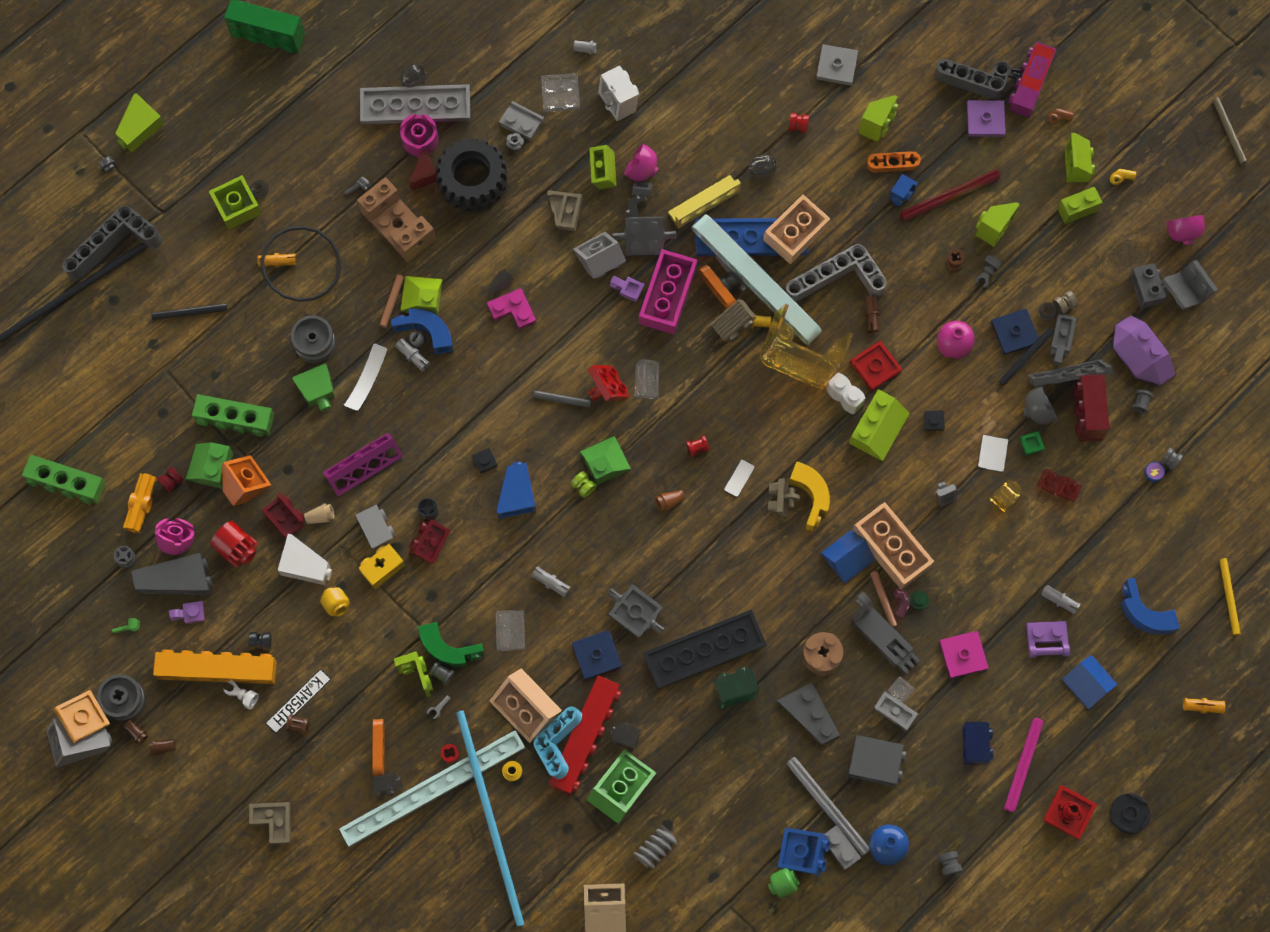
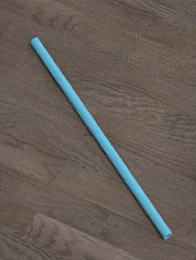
M464 711L456 712L516 926H522L525 924Z

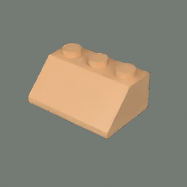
M522 669L508 676L490 699L492 705L529 743L556 719L562 711Z

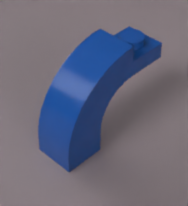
M409 309V316L400 315L391 319L394 333L407 330H422L426 332L433 341L435 355L454 352L448 327L434 313L423 309Z
M1135 578L1127 579L1123 583L1122 593L1127 599L1121 602V608L1134 626L1142 631L1156 635L1172 634L1180 629L1175 610L1155 612L1148 609L1140 599Z

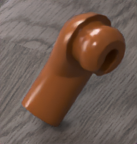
M1056 109L1048 114L1047 120L1051 124H1055L1062 119L1072 121L1074 112Z

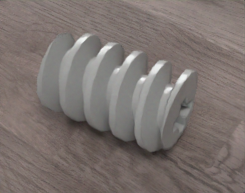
M661 825L663 831L656 829L657 836H650L652 843L645 841L646 848L639 847L641 854L633 853L646 868L651 867L655 869L653 861L660 863L659 855L666 857L667 855L664 850L672 851L670 843L678 844L675 837L663 825Z

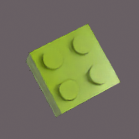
M243 175L209 191L228 230L262 214Z

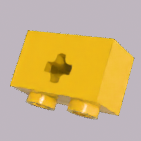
M390 544L381 546L376 550L374 556L368 557L360 563L359 570L374 589H377L405 566L402 558ZM378 563L384 564V567L381 568V567L378 566L377 564H378Z

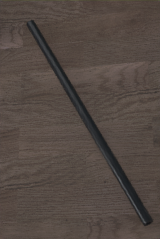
M140 243L0 334V343L148 247Z

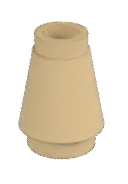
M323 504L304 514L307 524L331 522L335 518L331 504Z

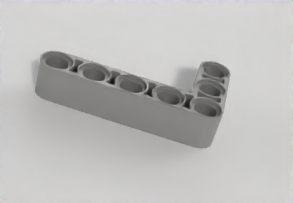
M857 244L789 281L785 292L797 302L854 270L868 292L879 297L883 295L887 281L866 248ZM857 253L860 254L862 257L856 258L853 256V254ZM843 262L846 266L840 267L837 263ZM868 268L872 272L866 273L863 271V269ZM827 271L830 275L825 276L821 272ZM812 280L814 284L809 285L805 281ZM878 283L882 287L876 288L873 286V284ZM790 289H797L798 293H791Z

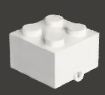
M618 66L602 74L598 93L606 104L605 108L611 111L616 121L635 113L639 90L630 82L628 73Z

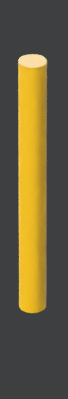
M1227 558L1219 559L1232 634L1236 636L1241 633Z

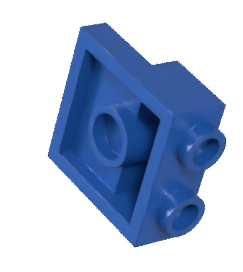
M785 827L778 868H788L800 873L820 876L821 872H824L826 869V860L823 859L825 852H828L830 848V841L827 840L828 836L823 833Z

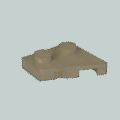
M548 190L547 194L557 228L576 231L583 201L582 194Z

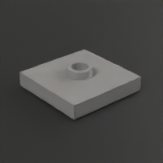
M823 44L816 79L852 86L858 50Z

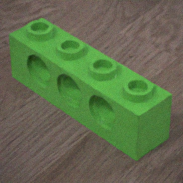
M197 394L192 417L197 424L202 426L211 424L219 429H226L227 427L239 433L248 431L252 432L253 435L263 436L270 434L274 412L272 408ZM212 411H219L216 416H210ZM231 414H237L235 419H229ZM249 418H256L253 423H247Z
M30 455L22 473L26 483L31 486L37 487V485H41L49 492L55 493V491H59L65 497L72 499L74 496L80 498V501L86 504H91V502L98 504L106 482L101 477L34 455ZM45 472H49V476L43 479L42 475ZM67 478L66 483L59 484L61 479ZM80 484H85L82 490H77Z

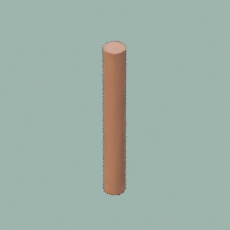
M402 275L396 276L379 325L382 328H387L404 279Z
M874 571L870 575L887 621L892 627H896L897 623L878 571Z

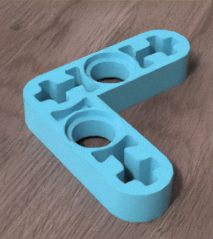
M572 706L565 709L534 740V747L548 773L559 780L567 775L569 768L557 744L582 720V713ZM561 726L560 731L555 734L556 728ZM554 752L552 759L548 760L549 754Z

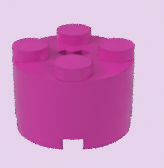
M412 114L401 123L400 136L402 144L409 154L423 158L435 150L439 140L436 124L431 117L425 114Z

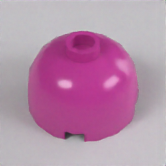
M641 144L633 154L634 157L632 161H629L624 175L634 181H644L649 176L654 177L658 170V167H656L657 155L650 147Z
M1203 215L1166 222L1170 237L1176 242H1183V245L1194 244V240L1200 238L1205 229Z
M962 321L946 323L937 335V347L945 357L955 359L966 357L974 345L972 328Z
M175 518V521L164 519L156 525L155 542L164 553L170 555L183 554L193 544L194 527L182 519Z

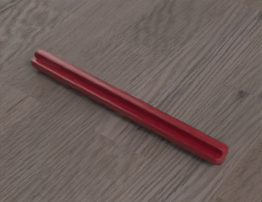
M997 169L903 210L900 216L906 222L1000 179L1001 175Z

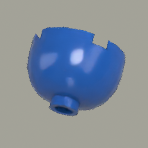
M887 824L873 831L869 838L868 846L870 847L869 851L877 862L882 865L891 866L905 858L909 850V841L903 829L896 825Z

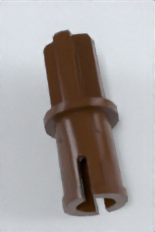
M868 295L866 297L865 313L867 317V332L874 333L875 330L877 333L879 332L878 316L880 315L877 308V297L875 295Z

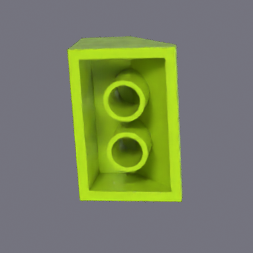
M878 389L853 432L849 444L883 461L910 413L894 397Z

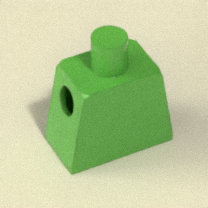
M326 363L292 377L296 387L310 407L318 405L321 412L331 409L328 400L333 399L335 394Z

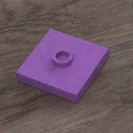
M968 100V136L1005 137L1004 101Z

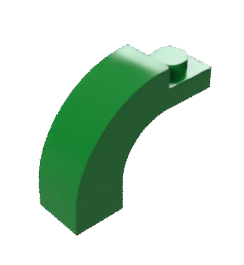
M437 622L418 626L421 641L428 654L445 666L454 668L467 667L466 659L470 661L478 660L481 656L485 655L482 643L463 648L448 646L441 639Z

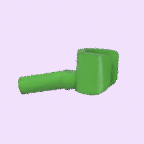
M136 618L128 619V625L112 629V632L115 634L128 630L138 631L140 621Z

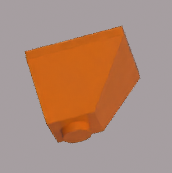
M251 455L222 463L223 492L233 506L247 503L271 486V483Z

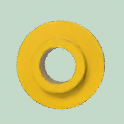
M516 761L507 762L502 769L504 778L508 781L518 780L522 775L521 765ZM512 767L516 769L514 774L508 772Z

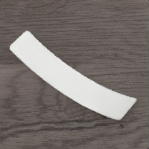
M373 344L364 370L353 392L344 404L346 407L359 410L378 375L387 348Z

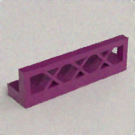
M386 433L322 473L336 495L340 496L402 458L403 455L391 435ZM391 447L397 453L391 458L384 457L386 450ZM373 458L379 459L378 466L374 468L368 467L370 460ZM355 469H363L360 477H352ZM341 478L347 479L345 486L338 490L334 482Z

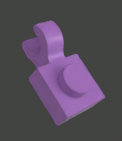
M613 276L610 282V287L621 290V296L634 302L638 301L645 285L630 277H627L626 281Z
M203 601L183 604V610H169L171 621L184 619L185 624L205 622Z

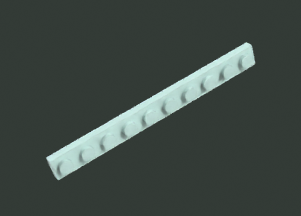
M516 730L476 752L481 773L525 749ZM469 757L341 827L339 830L348 847L355 845L474 778Z

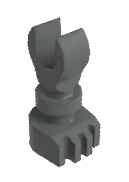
M987 255L984 261L987 267H984L983 273L975 280V285L979 280L985 281L982 289L987 287L989 277L993 276L994 271H998L1002 265L999 260L990 255Z

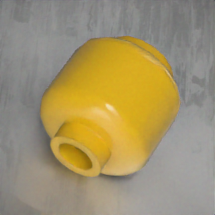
M336 587L326 589L320 600L325 611L330 616L337 617L344 615L348 611L350 604L344 591Z

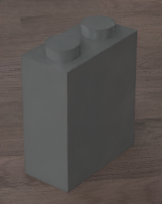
M856 735L848 777L895 787L897 782H901L903 771L899 770L900 763L905 761L906 751H903L904 745Z

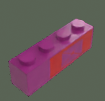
M1037 41L1034 48H1029L1026 56L1029 58L1028 63H1023L1021 68L1023 76L1016 81L1014 88H1017V91L1011 94L1008 101L1011 104L1009 111L1030 118L1056 48Z

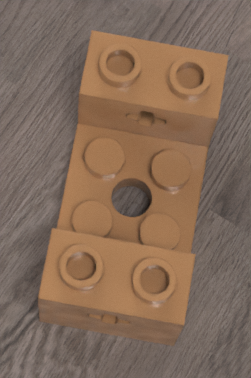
M386 177L357 199L360 212L407 263L436 241L434 228L423 216L417 218L400 200L398 190ZM395 221L403 223L400 228L393 227Z

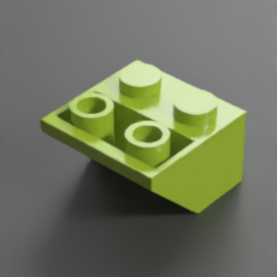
M893 95L870 102L862 116L859 134L876 142H879L881 136L885 137L890 122H893L897 114L896 110L899 105L896 102L898 96Z

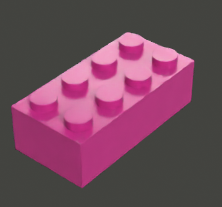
M661 250L639 314L640 325L675 335L697 270V259Z

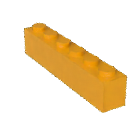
M162 650V652L155 653L153 676L158 680L233 681L235 683L275 684L277 661L271 654L252 656L250 653H240V656H236L230 652H221L220 655H213V652L209 651L193 654V651L183 650L181 653H174L173 650Z

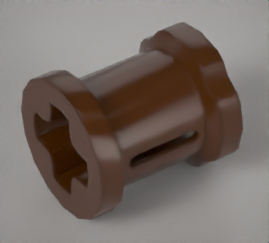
M958 249L951 250L946 260V268L952 272L960 270L965 258L964 253Z
M290 714L286 722L285 731L289 732L291 730L306 736L310 719H301Z

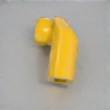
M1118 169L1111 175L1110 182L1113 185H1118L1125 179L1134 181L1136 171Z

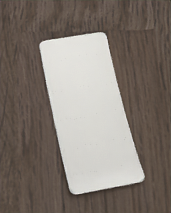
M741 460L724 490L737 497L752 473L754 466Z

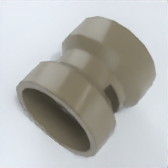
M1067 291L1062 297H1056L1052 300L1056 312L1063 315L1069 309H1075L1079 306L1078 300L1072 291Z

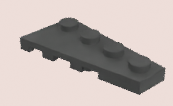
M1095 360L1028 375V382L1035 387H1044L1051 383L1058 384L1065 381L1078 380L1081 375L1113 374L1112 366L1104 361Z

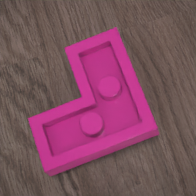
M521 288L487 302L494 321L512 314L519 330L536 323L534 314Z

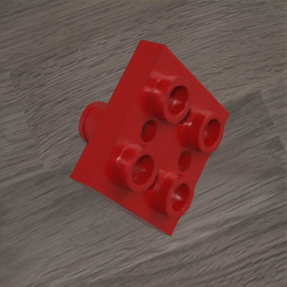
M592 365L587 369L597 385L588 392L589 395L593 394L590 396L592 400L597 401L602 395L606 401H625L630 397L626 385L621 382L618 372L614 367L610 365Z
M1060 785L1042 821L1080 840L1097 804Z

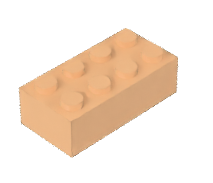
M885 502L854 525L853 532L866 541L874 558L901 590L933 566L934 560Z

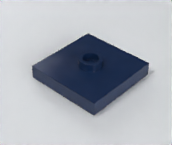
M1027 308L991 320L1004 355L1031 347L1039 338Z
M609 630L572 642L584 680L622 668Z

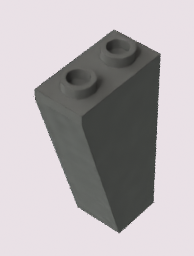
M200 553L131 571L135 590L139 594H212L210 588L213 587L211 576H207L206 571L209 569L208 561Z

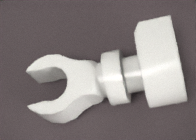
M228 681L229 684L234 686V689L231 692L224 689V692L229 696H237L239 700L243 701L245 708L253 709L259 694L252 690L248 692L246 689H240L235 682Z

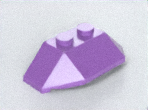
M1131 315L1116 324L1113 349L1135 378L1160 386L1176 376L1169 353L1145 322Z

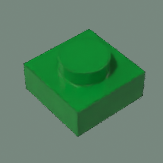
M1039 431L1020 436L1019 438L1025 456L1042 452L1045 449Z

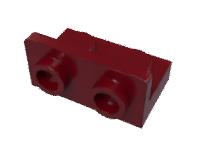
M432 519L422 521L417 530L419 533L411 541L408 554L411 556L415 555L429 564H434L451 530Z

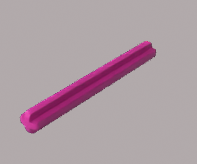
M1039 718L1032 720L1004 806V810L1008 812L1015 811L1044 723Z

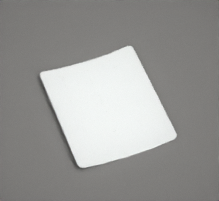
M983 435L978 466L990 470L1004 471L1008 439Z

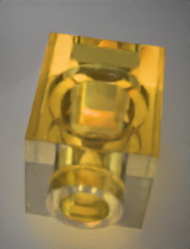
M1008 479L993 494L990 500L1005 513L1020 498L1023 491L1017 482H1012Z

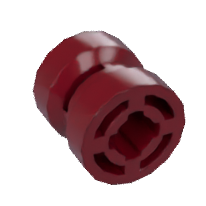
M172 466L167 469L165 475L157 478L159 483L169 493L174 490L176 484H181L184 481Z

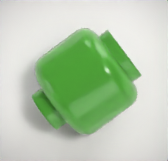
M784 868L773 873L770 876L771 883L768 884L773 895L777 894L778 897L785 898L797 892L800 882L794 870L790 871L788 868Z

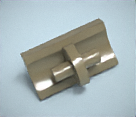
M784 478L779 479L776 483L769 484V494L771 496L778 495L777 501L768 502V511L779 514L781 517H788V507L793 508L794 502L800 500V495L795 494V488H789L790 484L785 482Z

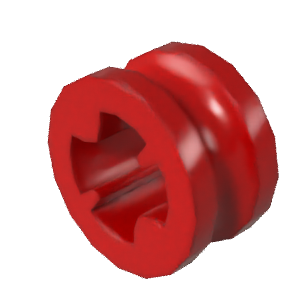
M447 744L441 749V757L446 763H454L459 757V751L455 745ZM446 750H455L453 751V753L455 754L454 757L450 756L449 758H446Z

